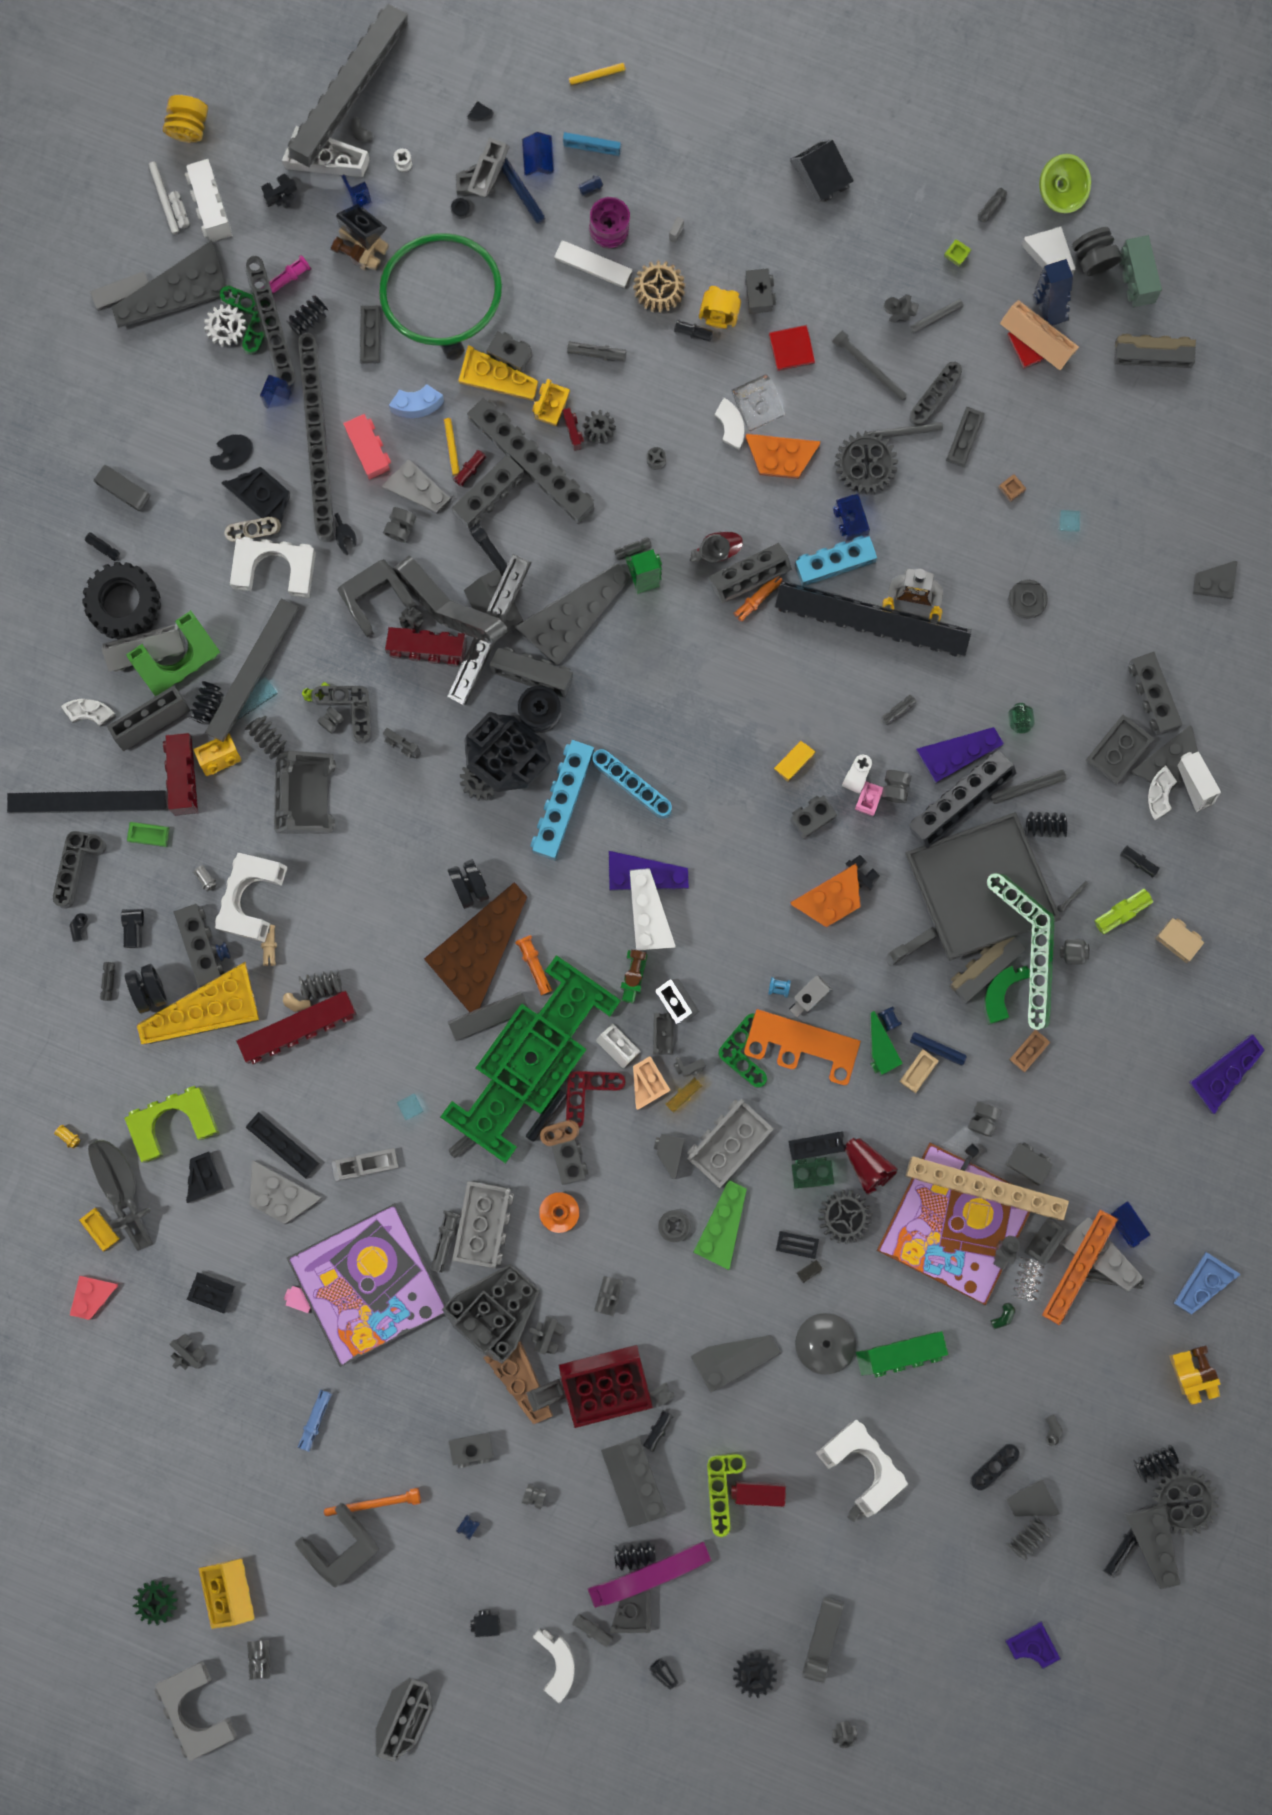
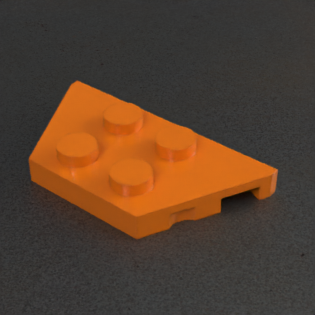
M746 434L745 438L755 460L759 475L799 479L812 456L820 447V441L754 434Z
M855 863L790 902L791 905L825 927L861 907L857 864Z

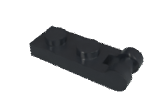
M843 1131L788 1141L791 1160L795 1161L845 1152L846 1145L843 1144ZM835 1139L836 1147L830 1148L829 1140Z

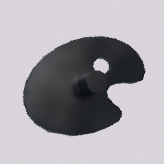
M244 435L226 436L217 442V446L223 450V453L210 457V463L214 468L222 471L235 469L247 461L251 455L252 442ZM229 458V461L223 462V459Z

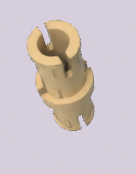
M270 925V932L267 933L265 942L261 943L263 966H268V958H270V966L276 965L275 948H277V943H275L274 925Z

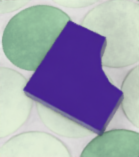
M1041 1621L1005 1640L1015 1660L1031 1658L1044 1669L1061 1659Z

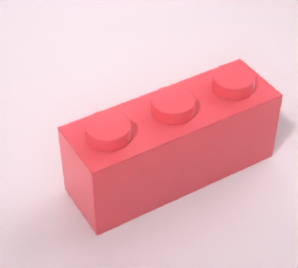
M362 414L343 423L368 479L370 480L390 471L388 464L391 463L387 452L383 454L380 448L383 446L379 435L375 436L372 431L375 429L371 418L367 419L365 414Z

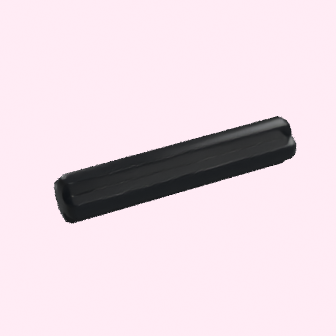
M557 1091L528 1131L526 1138L534 1142L542 1129L545 1128L566 1099L567 1094L564 1091Z

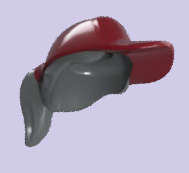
M720 531L709 534L703 539L698 549L691 551L690 561L698 562L700 558L712 563L724 561L736 555L742 549L743 539L735 532Z

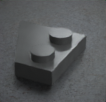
M1232 561L1196 573L1193 594L1232 599L1238 561Z
M386 728L383 732L384 742L393 748L396 745L402 749L401 753L408 758H418L421 753L418 745L409 743L404 737L389 728Z

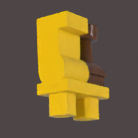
M1206 1345L1191 1349L1193 1357H1198L1200 1366L1198 1369L1194 1368L1190 1351L1169 1356L1182 1395H1186L1190 1405L1202 1402L1199 1391L1204 1389L1208 1399L1220 1397L1218 1385H1221L1216 1370L1210 1367L1205 1354L1208 1353Z

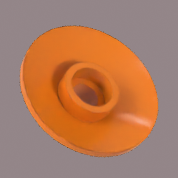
M557 1192L550 1194L541 1203L539 1209L540 1220L552 1232L563 1233L569 1231L576 1225L579 1219V1206L576 1200L566 1193ZM557 1209L563 1210V1215L561 1217H558L556 1215Z

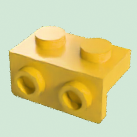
M547 379L546 384L543 383L539 391L541 396L539 402L535 401L532 412H534L535 420L557 427L570 395V389L553 384L550 379Z

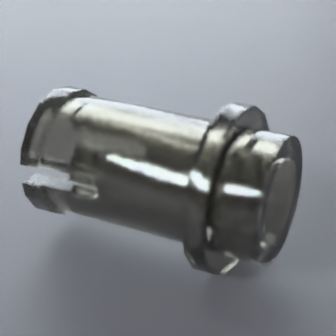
M816 1259L815 1261L811 1260L808 1266L796 1273L802 1282L805 1283L817 1273L820 1275V1271L823 1268Z

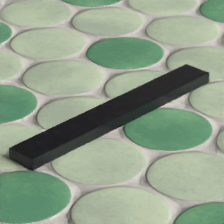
M165 790L7 793L8 814L166 811Z

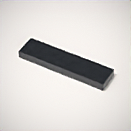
M258 1112L247 1124L246 1128L305 1179L319 1165L314 1158L261 1113Z

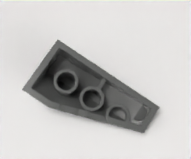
M768 1335L708 1346L692 1355L691 1358L711 1393L781 1352L772 1336Z

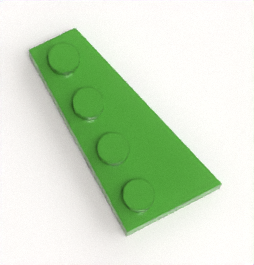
M728 1180L693 1253L727 1270L730 1269L746 1188Z

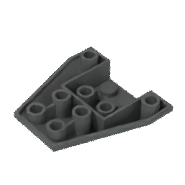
M509 1264L456 1293L442 1308V1311L452 1326L480 1352L503 1364L516 1349L540 1290Z

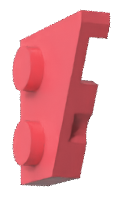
M79 1276L70 1316L91 1320L112 1292L118 1288V1284Z

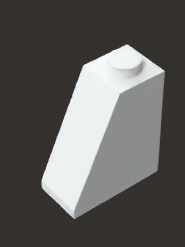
M1062 227L1024 237L1023 248L1042 268L1045 265L1067 258L1072 275L1074 274L1075 266Z
M1199 751L1193 754L1192 752L1184 754L1177 766L1194 809L1198 812L1213 805L1221 791Z

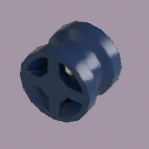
M466 1514L456 1532L464 1534L466 1539L470 1540L480 1522L471 1520L470 1516Z

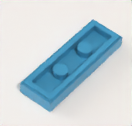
M566 132L563 135L564 147L620 156L621 142Z

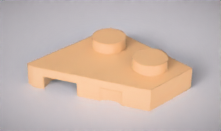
M651 1056L633 1066L637 1110L671 1091Z

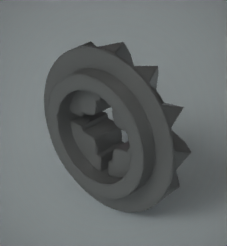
M671 1210L662 1215L659 1220L658 1229L665 1240L680 1242L690 1232V1221L683 1212ZM680 1219L681 1221L679 1222L678 1227L680 1228L679 1230H681L682 1232L680 1233L679 1231L674 1230L673 1232L671 1231L669 1234L668 1232L670 1231L669 1229L671 1226L669 1225L667 1220L675 1223Z

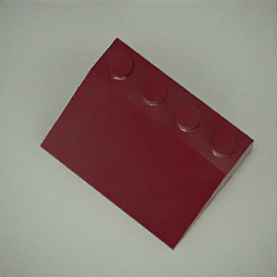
M637 1345L559 1365L560 1376L574 1428L653 1408Z

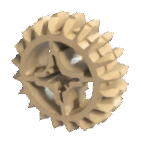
M659 260L656 262V265L649 262V268L644 265L642 267L643 271H638V277L634 278L636 284L633 285V290L636 291L635 297L639 298L638 303H644L645 309L651 306V312H654L655 308H658L659 313L662 312V308H665L668 312L670 310L669 305L675 308L676 302L680 303L682 300L680 296L685 294L683 290L685 288V283H683L684 276L680 275V270H674V264L668 267L667 261L664 262V265H660ZM662 274L671 278L673 282H671V280L664 279L662 277ZM656 275L654 280L645 283L649 277ZM658 280H660V285H662L661 293L657 289ZM671 290H674L673 293H672L670 296H668L667 298H664V299H663V295H664L665 293H668V292H671ZM645 291L655 294L657 299L650 297Z

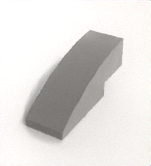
M489 137L483 155L481 154L467 190L468 192L487 197L508 153L509 146L507 143Z
M392 1148L335 1160L332 1162L335 1182L396 1169L398 1168L395 1149Z

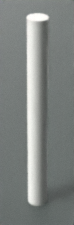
M150 162L148 165L172 235H176L179 233V229L156 162Z

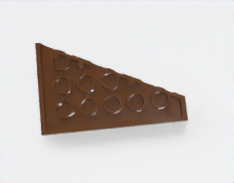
M515 882L424 958L469 1013L481 1007L528 898Z

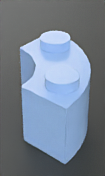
M426 384L421 390L416 392L399 390L389 404L391 413L400 417L420 418L436 411L444 403L443 394Z

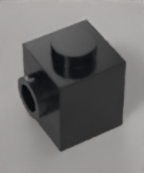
M479 1610L478 1614L474 1615V1619L470 1620L471 1632H475V1637L500 1636V1614L491 1613L490 1610Z

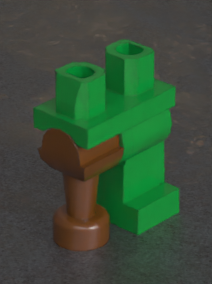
M628 950L626 958L631 960L630 969L625 973V982H622L620 987L624 991L623 1002L634 1004L636 994H641L642 987L640 985L648 957L646 952Z

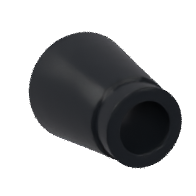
M659 1658L649 1667L651 1675L669 1690L678 1684V1680L666 1660L664 1661L662 1658Z

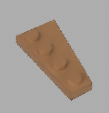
M521 1341L518 1342L516 1349L503 1364L488 1356L483 1357L494 1370L493 1372L507 1387L508 1392L516 1399L518 1405L533 1425L553 1416L549 1405L533 1412L526 1392L540 1387V1384Z

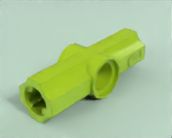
M1144 888L1127 900L1125 898L1114 905L1110 911L1094 920L1096 927L1104 935L1119 924H1124L1135 917L1136 913L1153 903L1151 895Z

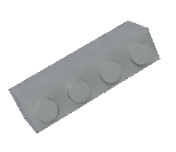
M177 624L102 644V652L108 670H114V672L122 671L125 667L132 665L126 654L143 644L155 661H160L163 657L169 655L172 657L179 656L185 651V643Z

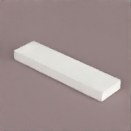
M563 240L554 256V259L624 289L633 272L632 269Z

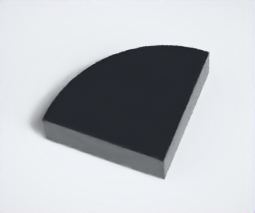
M477 101L467 115V119L471 121L488 119L494 112Z

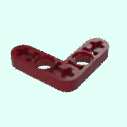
M572 1072L568 1076L566 1120L573 1118L574 1112H569L570 1108L575 1110L582 1108L581 1113L577 1112V1117L581 1119V1122H578L577 1125L581 1128L584 1124L585 1090L620 1091L626 1083L624 1076L614 1072ZM575 1075H579V1078L583 1080L578 1084V1089H583L582 1093L578 1091L570 1092V1088L575 1089L574 1082H571ZM600 1076L603 1081L599 1087H594L591 1084L592 1077ZM605 1076H609L608 1080H614L618 1076L619 1080H622V1084H619L616 1088L613 1083H608L609 1087L605 1088ZM573 1095H579L582 1098V1102L578 1106H573L570 1103V1098Z

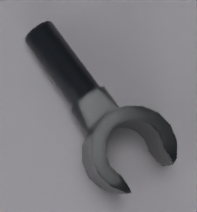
M973 1143L965 1150L969 1156L960 1170L965 1171L970 1161L979 1152V1149Z

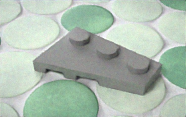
M409 459L382 485V489L391 491L436 514L451 501Z

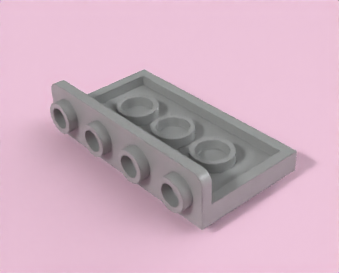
M735 1099L728 1107L730 1112L726 1116L722 1114L714 1122L717 1126L712 1131L708 1129L702 1135L701 1139L703 1141L700 1145L694 1144L687 1152L689 1154L687 1159L718 1188L722 1187L773 1130L742 1099L739 1102Z
M467 1181L452 1261L495 1269L497 1265H501L503 1253H499L500 1246L505 1245L506 1233H503L504 1225H508L510 1213H507L508 1205H512L514 1197L511 1189Z

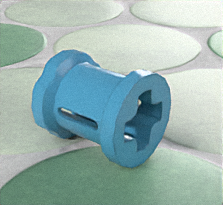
M771 977L768 994H780L788 998L791 980L786 982L775 980L774 977Z

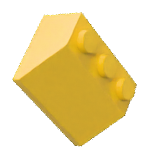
M242 1558L198 1568L211 1629L235 1626L255 1619Z

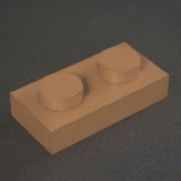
M1034 1030L1011 1056L1009 1061L1024 1073L1050 1044V1041L1037 1030Z

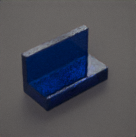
M537 131L523 138L524 175L529 176L537 171L548 175L554 173L552 136Z
M345 174L341 175L345 191L352 206L356 204L365 206L372 203L365 181L350 187Z
M268 374L260 393L261 400L266 408H269L274 395L289 400L291 391L287 381Z
M1128 1201L1109 1213L1119 1219L1115 1226L1130 1248L1136 1247L1141 1241L1151 1235Z

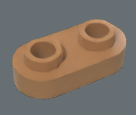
M573 1120L548 1125L542 1129L540 1139L547 1146L571 1141L578 1136L579 1126ZM568 1127L572 1128V1133L568 1131ZM550 1132L554 1133V1138L550 1136Z

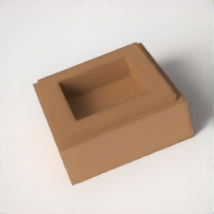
M1015 474L998 487L1010 502L1026 491L1025 486Z

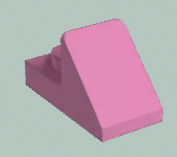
M866 781L855 811L873 817L883 787Z

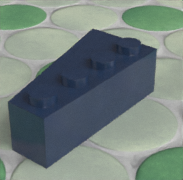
M1067 258L1044 266L1033 294L1034 303L1039 305L1043 319L1052 326L1069 321L1067 312H1070V306L1067 304L1068 301H1071L1070 291H1072L1073 275Z

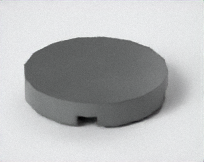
M1030 579L1021 580L1015 584L1010 590L1008 597L1009 607L1012 612L1018 617L1025 619L1035 618L1040 615L1046 608L1048 601L1045 588L1037 581Z

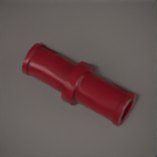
M476 450L475 454L468 462L463 464L461 471L453 478L454 482L463 487L468 479L477 473V468L487 458L486 455L480 450Z

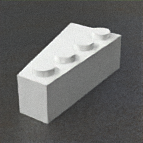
M206 159L186 165L188 172L185 173L188 185L192 184L193 190L190 192L193 201H197L199 207L196 208L199 220L202 219L204 224L201 226L204 237L208 236L210 241L215 242L233 236L209 160Z
M650 868L630 870L636 950L676 947Z

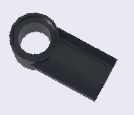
M122 909L121 923L122 927H124L123 947L142 948L143 909Z

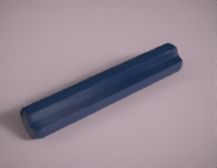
M916 1032L910 1038V1043L960 1066H963L967 1056Z

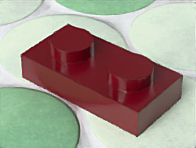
M570 408L563 409V417L574 451L580 450L581 443L584 440L581 431L577 432L575 426L578 424L576 414L571 413Z

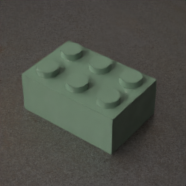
M1149 235L1126 239L1120 253L1123 258L1119 264L1123 265L1124 268L1123 281L1128 285V301L1132 302L1133 308L1156 303L1162 287Z

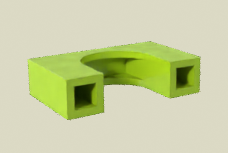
M192 1086L185 1089V1093L181 1095L175 1093L165 1097L166 1101L152 1102L147 1105L148 1108L142 1111L138 1108L128 1112L129 1116L124 1117L142 1163L163 1156L155 1135V1125L158 1118L169 1110H181L189 1117L198 1140H203L219 1133L202 1088Z

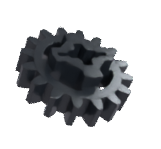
M752 1651L750 1652V1657L743 1654L744 1660L736 1661L739 1667H733V1671L737 1673V1675L733 1676V1680H738L735 1684L736 1688L742 1687V1694L748 1691V1697L750 1698L753 1693H756L757 1698L760 1697V1692L767 1695V1688L773 1690L771 1682H777V1679L773 1677V1675L777 1674V1670L771 1669L775 1665L774 1662L768 1663L769 1656H765L763 1659L761 1652L754 1656ZM751 1661H759L757 1665L748 1664ZM765 1667H767L769 1672L768 1679L763 1675ZM742 1670L747 1675L745 1682H743L741 1678ZM759 1670L758 1674L760 1677L751 1679L750 1672ZM756 1684L762 1685L760 1688H751Z

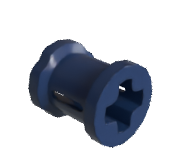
M890 1007L877 1014L878 1017L882 1018L886 1026V1032L902 1025V1022L898 1021L894 1013V1007Z

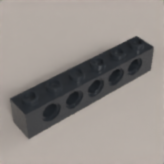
M999 750L994 754H990L980 766L973 768L968 776L960 779L956 786L950 791H946L937 802L929 805L920 816L915 817L909 824L911 833L926 848H929L1017 773L1014 764Z

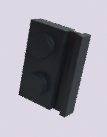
M197 1272L186 1300L225 1314L236 1286Z

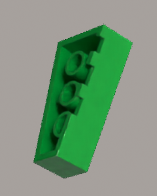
M654 549L625 558L637 594L660 587L662 562L659 554L655 555Z
M943 1331L893 1342L890 1345L872 1347L870 1350L855 1352L861 1375L874 1374L875 1378L887 1375L886 1371L893 1370L894 1373L904 1371L905 1366L912 1365V1368L923 1366L924 1361L930 1360L931 1363L943 1361L942 1357L948 1355Z

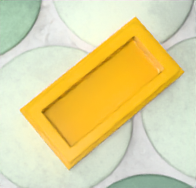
M93 1208L79 1220L103 1252L120 1240L97 1208Z

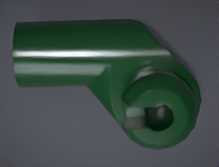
M1011 1303L1003 1304L1001 1317L990 1320L994 1330L1011 1323L1015 1315V1307Z

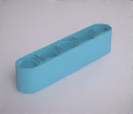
M599 749L593 754V764L600 772L658 818L665 819L670 816L672 805L667 798L608 751ZM598 756H605L607 761L604 764H599L596 761ZM617 767L623 772L620 776H614L611 771ZM635 780L638 785L632 789L627 786V782ZM645 792H650L653 798L646 801L642 798V795ZM665 804L669 809L666 813H660L657 809L658 806Z

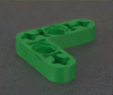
M225 286L220 291L221 302L227 306L228 304L231 305L232 308L237 307L239 311L252 315L242 342V348L246 354L254 355L259 351L264 335L263 331L257 333L252 329L255 323H260L257 310L253 311L255 308L253 296L232 286ZM232 292V296L237 298V295H240L238 304H235L236 299L230 297L229 300H226L224 293ZM244 298H249L252 301V305L249 308L241 305V301ZM263 300L260 302V305L262 307H269L270 303ZM271 319L265 321L267 326H269ZM251 335H253L254 337L258 338H255L254 340V346H256V348L252 347L250 350L248 349V345L246 343L251 342Z
M751 1013L744 1018L723 1043L718 1055L725 1064L750 1085L760 1088L767 1081L766 1073L741 1053V1050L746 1046L749 1036L748 1032L741 1027L744 1025L746 1028L749 1025L748 1019H754L755 1014ZM738 1032L744 1033L746 1036L745 1042L737 1043L734 1039L735 1034ZM731 1040L739 1049L736 1050L734 1047L731 1051L733 1056L731 1058L729 1056L724 1058L722 1050L730 1048L731 1044H728V1042ZM741 1060H745L748 1063V1069L744 1072L739 1071L737 1068V1063ZM752 1067L756 1069L753 1071L754 1074H762V1083L757 1082L755 1084L753 1082L755 1078L751 1074L749 1078L745 1076Z

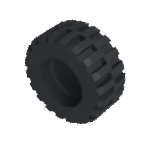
M114 562V566L111 567L109 564L104 565V570L101 572L97 569L94 572L95 577L93 579L89 577L87 580L88 588L85 587L83 590L85 598L82 599V604L85 607L84 612L89 621L100 633H104L111 639L116 637L119 640L145 633L144 630L147 627L149 629L153 627L152 621L154 619L157 620L159 617L157 611L161 609L159 601L161 597L156 584L142 568L137 565L134 567L128 562H125L124 565L120 562ZM121 585L133 586L139 593V603L136 609L125 617L110 616L104 607L108 593Z

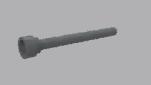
M843 330L839 332L832 342L837 347H844L900 400H904L906 394L849 342L850 339L847 338L848 335Z

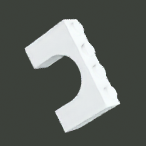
M249 537L236 539L230 579L232 589L252 591L257 564L268 556H279L290 563L291 572L288 587L290 596L310 598L316 555L311 545L300 544V546H293L290 542L276 544L267 539H262L259 542L253 541L254 539Z
M237 853L236 858L233 860L231 876L227 880L226 893L221 900V909L215 920V928L225 933L265 942L270 923L262 919L246 916L241 909V895L248 885L256 881H265L282 886L287 866L279 862Z
M856 1419L842 1429L816 1454L828 1469L837 1465L849 1453H859L869 1459L874 1468V1481L871 1487L854 1501L868 1518L876 1514L905 1488L908 1483L903 1473L894 1467L891 1458L879 1448L878 1442L867 1433L866 1427Z

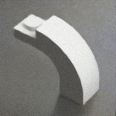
M538 1629L533 1638L549 1650L556 1661V1672L544 1687V1691L560 1704L569 1692L573 1682L575 1671L574 1657L569 1645L561 1636L554 1642L552 1640L554 1636L546 1629L543 1631Z

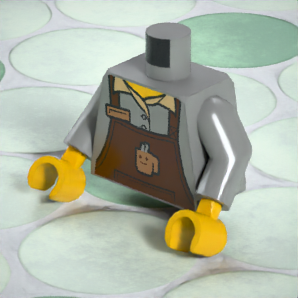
M906 569L904 574L892 579L887 592L888 597L882 602L883 607L891 605L890 609H894V598L895 600L927 606L934 605L929 617L932 619L933 614H938V621H940L942 616L940 606H942L943 588L934 580L933 573L926 572L924 569Z

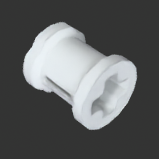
M398 149L394 153L396 168L401 172L409 171L412 167L411 154L407 149Z

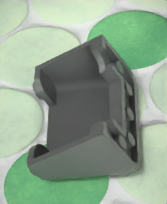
M288 750L277 756L275 762L274 829L276 833H332L335 820L331 814H327L328 776L335 771L336 767L333 754Z

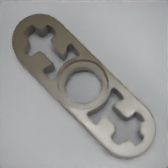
M275 517L234 523L226 527L225 537L229 541L236 542V539H242L244 535L252 539L274 535L280 531L281 524ZM270 522L275 524V527H272V531L270 528H262V525H269ZM250 524L257 526V532L254 535H251L248 531ZM234 530H243V533L236 534L235 536L231 535V532Z

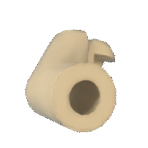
M286 993L283 996V1004L294 1012L302 1011L312 1006L310 1000L298 1001L292 993Z

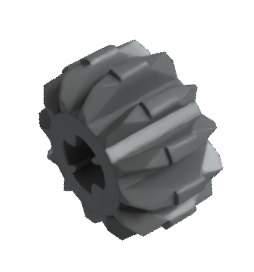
M599 410L598 415H596L592 411V417H585L586 422L583 423V428L586 430L584 435H590V441L596 438L598 444L600 439L607 442V436L613 437L612 431L616 430V426L613 425L615 420L614 418H609L610 414L608 412L602 415V410ZM599 424L603 428L599 429L596 425Z

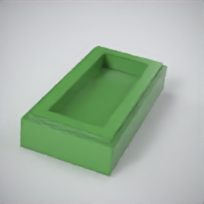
M130 822L127 842L167 847L170 828Z

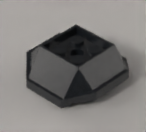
M489 712L464 739L466 768L497 792L527 788L551 761L545 740L514 716L497 715V713Z

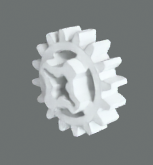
M221 304L219 310L214 307L213 314L207 313L210 319L204 320L205 324L208 325L204 327L205 331L209 332L207 334L208 338L212 339L213 344L219 341L221 347L224 346V343L231 347V342L237 345V339H243L242 332L247 331L246 327H244L247 325V322L243 319V313H239L237 307L232 310L229 304L227 308H224ZM222 321L228 326L229 331L223 326Z

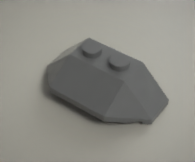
M408 1678L392 1690L376 1727L377 1757L395 1762L417 1744L432 1709V1701L427 1683Z

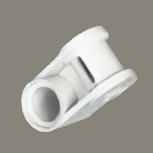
M862 754L856 757L843 781L842 787L860 794L872 766L869 756ZM864 760L867 767L864 766L861 769L859 768L860 764L857 762Z

